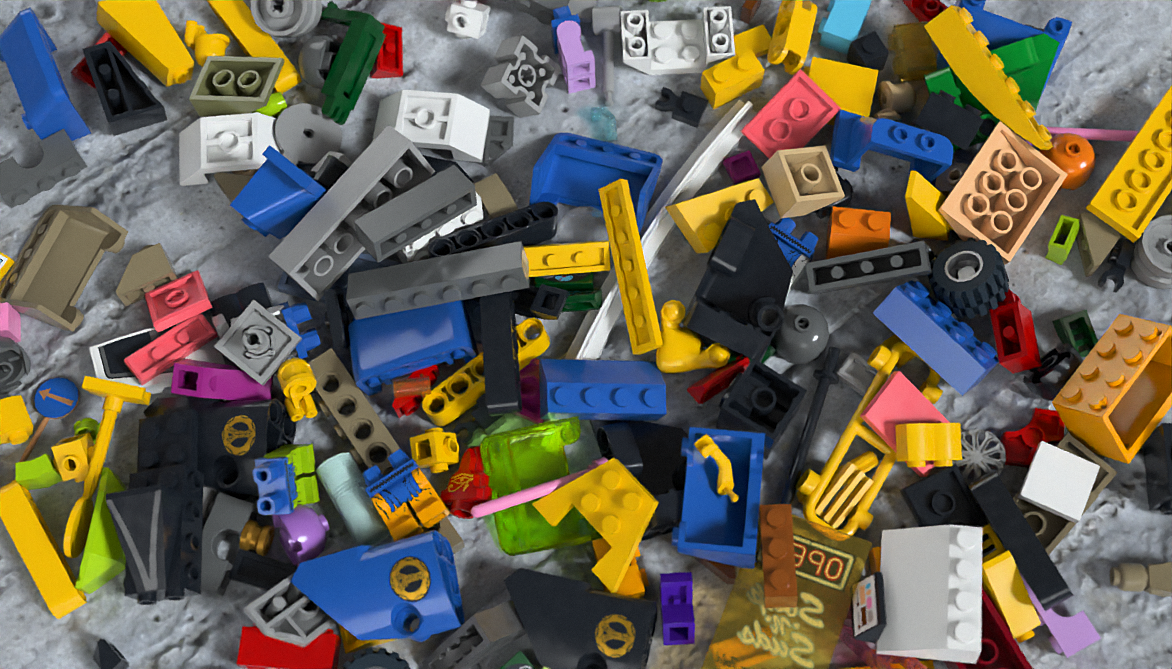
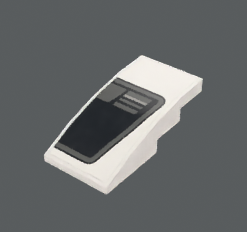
M211 315L204 316L214 328ZM178 324L160 332H157L155 327L90 347L89 353L96 378L143 387L146 389L145 392H150L151 394L162 393L164 387L172 386L174 365L142 386L125 365L124 359ZM217 337L182 359L225 365L222 353L214 347L218 343ZM101 397L102 403H104L105 397Z

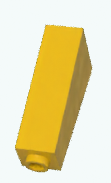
M103 0L97 3L98 24L166 87L174 84H183L188 80H192L194 60L157 0Z

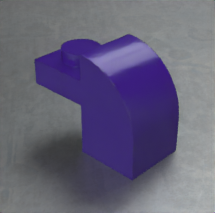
M692 572L660 574L659 595L663 646L695 644Z

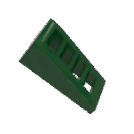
M1087 310L1052 321L1062 344H1072L1078 352L1079 346L1087 344L1089 349L1079 352L1082 358L1086 357L1098 342ZM1076 322L1078 328L1071 330L1069 325ZM1081 333L1083 339L1075 341L1073 336Z

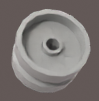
M250 0L251 13L255 23L264 32L273 36L302 37L310 33L318 25L322 14V0Z
M1172 215L1160 216L1148 224L1140 238L1135 241L1136 246L1130 261L1131 268L1136 276L1148 286L1158 289L1172 288Z

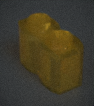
M927 21L896 24L893 27L892 34H888V48L890 51L893 50L895 58L892 60L893 72L898 74L900 82L924 80L923 76L937 70L932 40L924 28L928 23Z

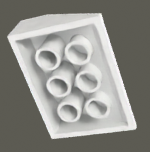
M940 525L883 530L880 572H882L887 625L877 641L876 654L976 664L981 653L982 528Z

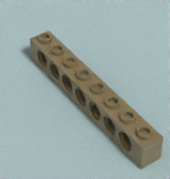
M330 348L308 363L317 382L311 394L314 392L318 393L322 400L317 403L326 417L332 415L337 421V424L333 427L342 441L348 438L353 445V448L349 451L358 465L364 462L368 469L377 465L383 475L386 476L394 471L387 458L399 450L400 447L359 387L356 386L355 381L338 356ZM332 382L339 383L335 391H325L328 384ZM345 406H355L354 411L350 415H341V411ZM360 430H371L367 438H356ZM377 453H387V458L382 463L372 462L373 457ZM413 512L421 527L424 528L425 526L421 523L416 512ZM447 517L434 524L437 527V532L449 541L453 555L465 547L462 538Z

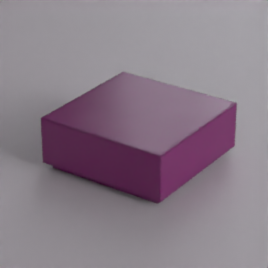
M750 150L726 158L723 161V165L733 185L757 179L761 176V172Z

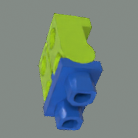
M313 443L284 445L265 455L264 458L255 459L256 468L253 470L254 481L258 484L259 500L257 501V508L260 514H291L298 504L305 505L320 501L317 475H301L316 471Z

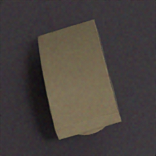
M496 173L474 183L475 191L481 197L482 210H486L490 219L519 210L509 191Z

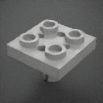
M253 300L214 347L264 386L300 343L302 338ZM268 327H271L273 329V333L271 335H267V333H265V331L268 333L271 332V330ZM273 348L275 350V354L272 357L268 356L273 353L272 350L268 351V349Z

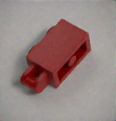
M1009 289L1008 292H1005L1006 298L1004 301L997 302L998 307L995 310H989L999 364L1015 374L1042 366L1032 313L1021 304L1020 298Z

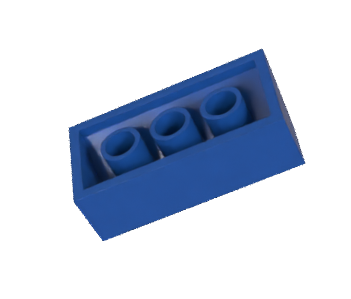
M539 360L540 419L657 421L667 414L666 384L660 370L656 366V361Z

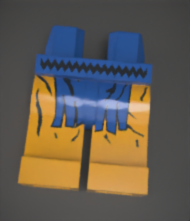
M401 449L395 451L387 458L394 468V471L384 476L377 465L362 473L368 486L365 490L389 529V533L394 541L424 532L409 508L408 503L411 504L421 523L427 529L451 514L419 465Z

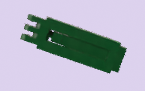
M331 0L327 3V8L322 11L320 20L333 22L349 28L321 89V93L327 96L321 112L341 126L345 124L350 111L354 110L386 35L382 33L385 26L370 13L338 9V5Z

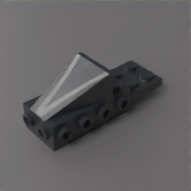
M193 409L139 419L137 473L129 474V486L126 491L106 494V503L126 558L125 577L123 580L124 596L137 600L139 605H154L157 601L162 600L178 601L183 600L187 596L201 594L204 473L197 471L199 412Z

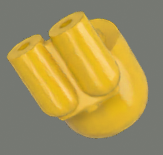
M193 20L186 21L184 41L191 50H195V60L198 65L203 67L208 56H225V50L230 45V38L223 34H207L205 27L198 25V22Z
M302 358L285 360L278 368L277 377L286 396L284 403L291 420L294 422L299 421L304 415L306 418L315 417L318 412L310 393L315 389L317 382L310 365Z

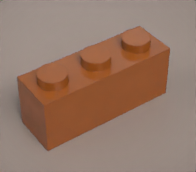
M791 504L759 505L765 608L797 607Z

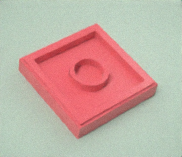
M198 270L144 294L153 326L157 332L213 308Z

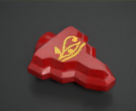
M472 446L466 450L462 456L459 470L450 477L447 488L441 491L440 498L448 510H450V513L458 518H474L471 514L472 507L492 500L493 489L488 486L489 476L484 473L486 461L480 446Z

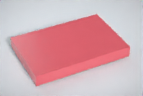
M800 69L740 132L770 159L777 150L803 148L841 108Z
M894 371L860 415L896 453V424L950 423L900 371ZM926 461V467L911 468L920 477H927L934 467V461Z

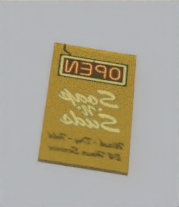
M792 515L797 607L765 608L759 518L754 569L740 568L701 669H828L872 542Z

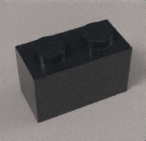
M940 90L939 94L932 92L915 123L933 133L945 136L951 143L967 150L984 119L979 117L982 111L969 104H966L964 108L954 104L956 97L943 90Z

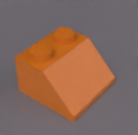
M833 206L828 219L825 260L888 248L891 212Z

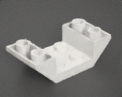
M731 6L703 7L702 19L649 21L648 10L620 12L623 63L649 75L702 73L735 56Z
M402 89L380 100L373 141L389 125L408 138L415 147L451 150L454 160L482 162L490 110L459 94Z
M257 112L200 117L179 133L180 185L209 184V173L259 169L267 159L262 153L269 145L283 154L274 136L277 119Z

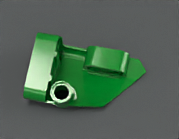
M1045 33L990 51L992 55L995 53L1002 60L1005 66L1002 69L1007 78L1012 77L1020 88L1019 96L1023 102L1027 100L1035 112L1059 46L1058 41ZM950 66L923 76L929 96L932 92L939 94L940 90H943L956 97L954 104L962 108L969 104L982 111L979 116L980 118L992 120L995 126L998 122H1001L972 95ZM978 130L969 147L985 142L988 136L983 135ZM952 143L953 152L962 149Z

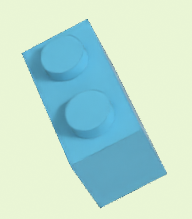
M830 0L827 11L831 13L828 18H822L817 32L822 34L819 45L847 55L850 43L859 36L872 0Z

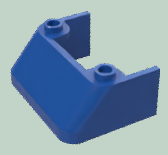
M26 8L18 12L0 35L1 62L5 61L25 113L21 114L25 126L28 130L33 129L41 140L62 129L67 132L72 141L91 134L89 127L71 102L52 55V52L57 50L56 45L32 8Z

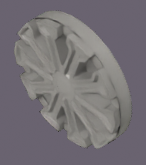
M969 429L961 432V444L966 449L965 451L962 450V457L964 459L956 462L952 460V464L956 463L957 467L967 465L963 473H961L966 484L981 477V468L985 473L992 471L987 463L997 465L998 469L996 472L999 476L1003 471L1006 461L1005 449L1001 441L994 434L983 429ZM968 434L972 436V446L965 439V436ZM983 434L985 439L979 446L978 435ZM993 440L996 446L986 450L989 442ZM997 452L1001 456L999 460L989 457V455ZM972 469H974L975 474L974 480L968 479Z

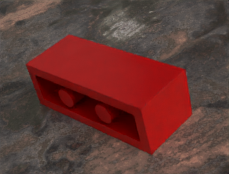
M253 622L252 627L242 626L236 665L243 669H337L341 638L337 634H333L334 630L329 628L308 645L302 647L264 635Z

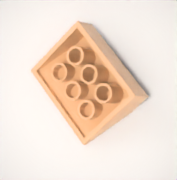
M998 122L938 210L963 242L967 241L968 238H975L976 242L985 240L987 245L992 244L996 247L1005 265L1012 260L1068 174L1002 122Z

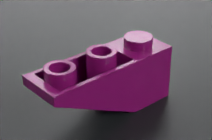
M185 359L174 363L171 393L226 400L271 399L274 374L262 386L240 367Z

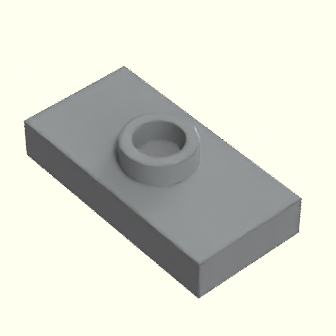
M853 351L836 372V375L842 382L864 396L878 371L868 365L866 359Z

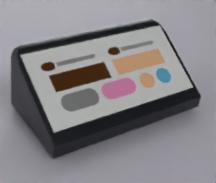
M878 571L855 583L850 588L852 637L855 640L876 643L887 625L882 572Z

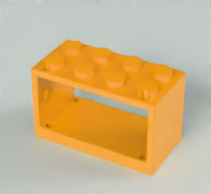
M1119 314L1052 401L1053 406L1071 436L1093 453L1129 464L1171 408V325Z

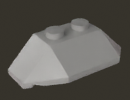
M336 543L316 558L340 552L343 549ZM294 572L246 606L244 612L264 635L305 647L336 624L337 621L290 582L295 574Z

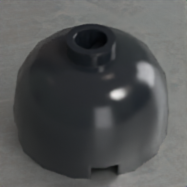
M1062 344L1065 349L1060 352L1056 348L1050 350L1040 357L1042 366L1029 369L1030 372H1034L1029 379L1024 375L1023 382L1037 397L1053 401L1084 361L1072 344Z

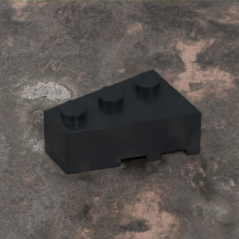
M110 41L82 49L113 136L167 121L164 106L149 91L147 85L140 80L132 70V67Z

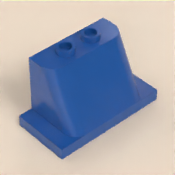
M841 109L836 114L830 159L835 167L856 172L860 168L861 156L868 150L910 162L909 176L911 170L917 171L935 187L936 178L952 165L953 146L945 136L893 120L864 117Z
M269 145L262 153L267 158L230 206L244 216L241 220L254 231L257 230L265 237L271 234L278 239H282L295 228L326 194L328 189Z

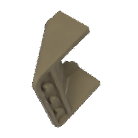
M50 206L42 214L0 287V303L8 302L17 312L65 331L74 332L75 328L81 324L84 318L81 311L74 307L104 252L118 253L123 248L129 231L94 207Z

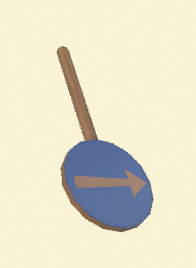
M60 377L53 378L43 383L36 391L34 397L35 407L44 418L19 462L27 461L49 419L64 418L77 407L80 399L79 390L72 381Z

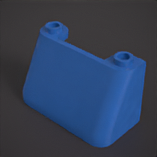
M464 300L358 320L354 317L352 319L353 322L348 325L355 383L368 396L383 392L381 385L383 382L388 386L393 384L392 379L445 361L451 365L455 363L454 359L464 358L467 364L479 355Z
M689 428V437H683L681 456H687L682 519L679 527H673L672 546H677L678 553L739 568L754 569L765 433ZM705 434L710 436L731 462L734 482L732 491L738 495L736 502L731 501L727 494L720 495L717 492V463L710 455L704 458L694 446V443Z

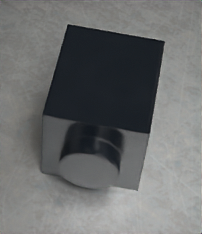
M873 31L850 43L846 60L851 65L881 71L885 67L889 51L877 33Z

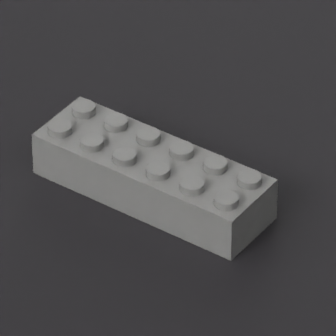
M388 125L268 257L302 289L319 301L324 295L323 291L329 290L365 250L358 241L354 221L382 206L389 200L405 193L415 185L428 180L435 170L408 138Z

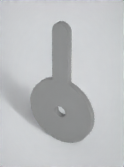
M312 104L292 105L285 109L276 121L274 128L276 143L283 152L282 155L296 166L298 163L306 166H315L329 151L338 152L341 147L342 132L340 126L328 116H325L321 112L322 108ZM310 131L313 134V138L305 137L303 132Z

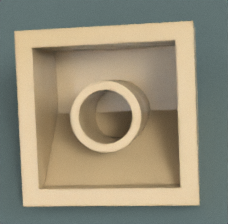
M826 146L777 150L761 167L780 218L804 216L845 197Z

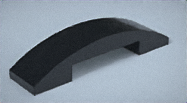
M541 284L540 288L529 285V288L514 290L515 314L537 319L558 320L569 292ZM479 297L470 298L474 301L480 302Z

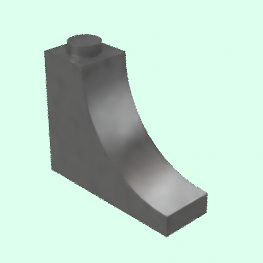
M513 600L473 615L422 662L425 669H468L494 651L524 636L526 631Z

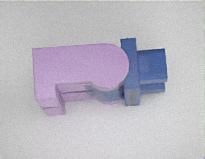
M569 6L556 8L553 10L554 20H551L552 44L554 53L558 54L559 64L568 93L594 88L595 58L592 50L585 52L583 50L578 14L571 15Z

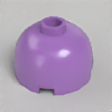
M298 504L291 514L272 515L274 528L276 529L281 526L279 541L293 565L297 564V568L300 563L312 560L324 551L327 542L325 532L329 530V525L322 513L317 515L311 507Z

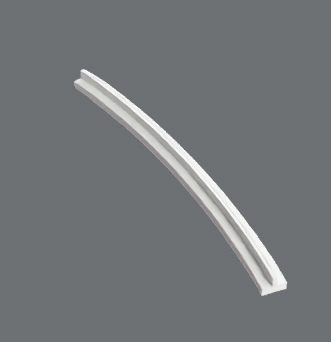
M739 100L724 115L682 165L647 213L639 233L647 269L676 226L665 206L697 197L706 183L722 165L724 159L733 152L745 137L740 131L757 114L752 110L753 103L750 101L744 104ZM613 266L601 287L602 307L600 310L588 311L565 359H599L624 310L615 266ZM545 419L542 426L536 425L529 447L558 457L572 420Z

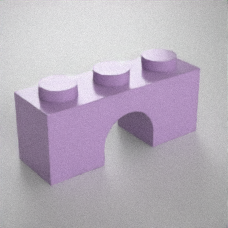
M1019 571L1030 599L1035 606V611L1041 622L1040 627L1045 624L1048 626L1053 634L1048 637V640L1058 655L1064 652L1068 658L1101 639L1084 611L1071 617H1062L1056 614L1052 608L1045 612Z

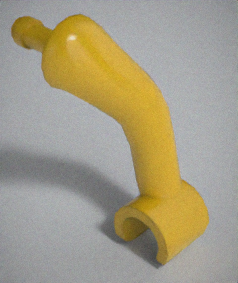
M705 434L694 443V446L704 458L710 455L716 461L718 466L717 492L720 495L727 494L731 501L736 502L738 495L732 491L734 482L731 462L710 436Z

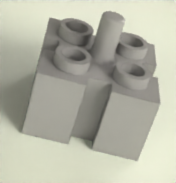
M523 35L502 40L494 57L498 65L489 67L481 84V87L496 99L506 98L504 106L519 118L541 114L549 96L544 90L554 85L561 70V67L547 55L537 56L538 48Z

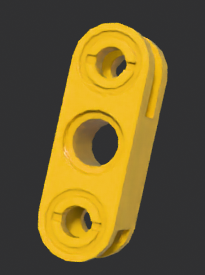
M782 0L767 60L773 65L783 63L785 72L790 75H795L805 63L818 7L816 4L809 0L804 2L803 0Z

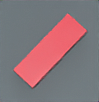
M200 313L181 322L124 359V363L143 386L172 367L174 363L181 361L218 337L217 332L203 314Z

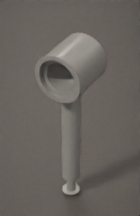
M621 5L594 7L592 11L595 35H603V93L606 94V102H603V104L607 107H611L614 104L611 101V94H614V35L622 33L620 12L623 11Z

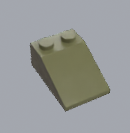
M208 56L189 100L200 117L248 114L267 106L285 61L283 58Z

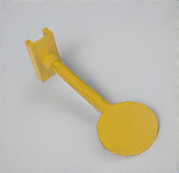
M89 376L84 377L83 389L91 394L105 397L102 407L104 413L85 477L83 496L75 503L66 525L63 547L64 554L68 558H77L85 547L94 509L92 497L98 487L117 414L121 413L124 401L149 405L151 393L145 392L146 389L143 387Z

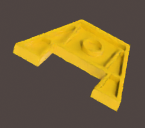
M612 458L532 503V505L551 526H556L574 506L612 547L591 570L612 593H616L659 502L618 459Z

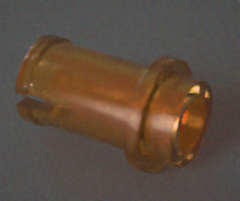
M420 374V377L393 379L395 398L422 395V398H425V395L431 394L430 376L424 377L423 374Z

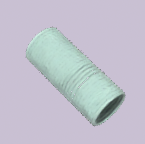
M339 453L319 465L316 474H318L332 503L336 506V510L339 512L356 546H374L390 535L389 529L365 489L368 486L351 453Z

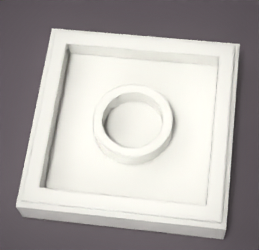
M1041 441L1038 444L1018 498L1074 523H1078L1100 466Z

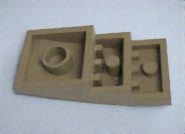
M1067 433L1056 447L1100 466L1082 513L1083 515L1118 472ZM1020 488L1013 496V499L1049 555L1076 523L1018 498ZM990 524V526H991V528L993 529V531H994L995 533H997V532L995 531V529L993 528L992 524Z

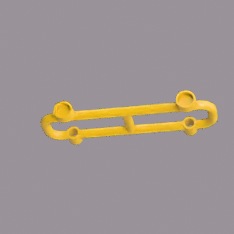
M903 341L895 343L890 350L882 344L873 350L867 360V364L878 372L819 475L813 470L807 469L797 482L796 489L807 496L803 505V516L806 522L814 530L832 541L844 542L852 538L858 528L866 530L869 527L874 516L868 510L897 459V453L878 434L862 424L864 420L860 415L885 384L903 352H910L925 362ZM929 366V376L918 390L932 404H935L943 393V390L937 387L941 376ZM858 435L885 455L871 479L874 481L849 513L846 526L841 530H837L816 515L815 507L854 437Z

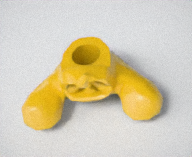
M670 300L664 303L660 310V333L663 346L656 349V366L660 372L676 374L698 369H719L726 366L730 359L729 348L720 343H715L703 350L705 344L700 338V334L687 327L679 326L686 314V307L682 302Z

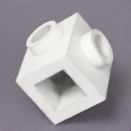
M456 0L446 10L445 21L448 22L447 31L454 32L456 37L462 39H470L471 37L479 39L486 33L490 6L479 4L477 0Z

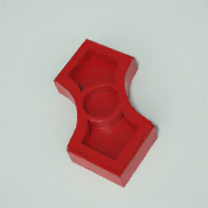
M1035 408L1032 411V416L1027 426L1018 431L1003 432L1001 434L1000 441L1006 455L1005 465L1029 468L1038 444L1041 441L1052 444L1059 443L1063 439L1065 424L1057 411Z

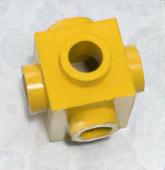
M431 428L425 430V434L410 437L412 458L420 468L430 469V473H441L448 471L449 465L460 463L459 444L456 439V433L443 432V428Z
M90 432L61 439L51 447L54 454V467L61 474L63 481L74 479L75 482L85 481L95 445Z

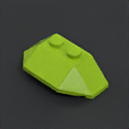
M103 467L75 585L76 589L85 594H92L125 570L126 558L106 503V494L126 491L127 488L119 476L108 467Z

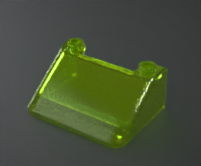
M579 416L548 421L486 436L481 442L480 453L484 472L489 476L488 486L493 489L492 500L570 475L564 446L573 444L579 439L581 435ZM543 497L493 513L500 547L510 556L579 545L602 537L582 514L578 515L575 506L556 526H551L532 505V503Z

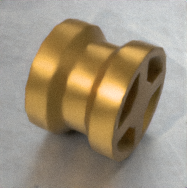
M248 520L240 536V549L247 551L253 549L256 550L257 554L265 556L272 545L275 528L270 525L259 526L257 521Z

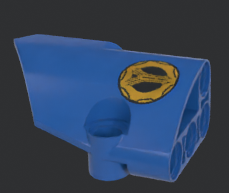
M436 530L377 547L372 545L357 546L302 562L290 581L359 640L411 639L416 642H423L432 634L456 629L465 623L452 547L447 538ZM418 618V627L411 632L410 626Z

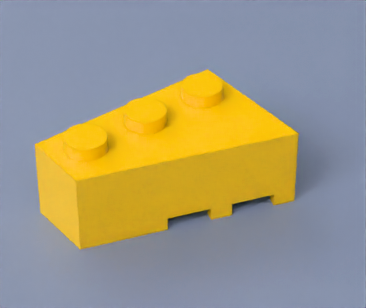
M759 178L668 205L665 208L696 254L707 253L715 247L736 203L755 199L762 212L774 201Z

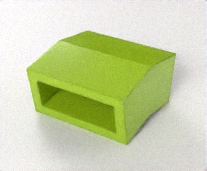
M1061 215L1048 243L1046 259L1060 265L1064 263L1079 232V219ZM1061 234L1068 236L1064 245L1057 244Z
M44 454L31 461L15 463L16 482L28 490L49 488L63 481L61 474L54 467L53 458L48 454Z

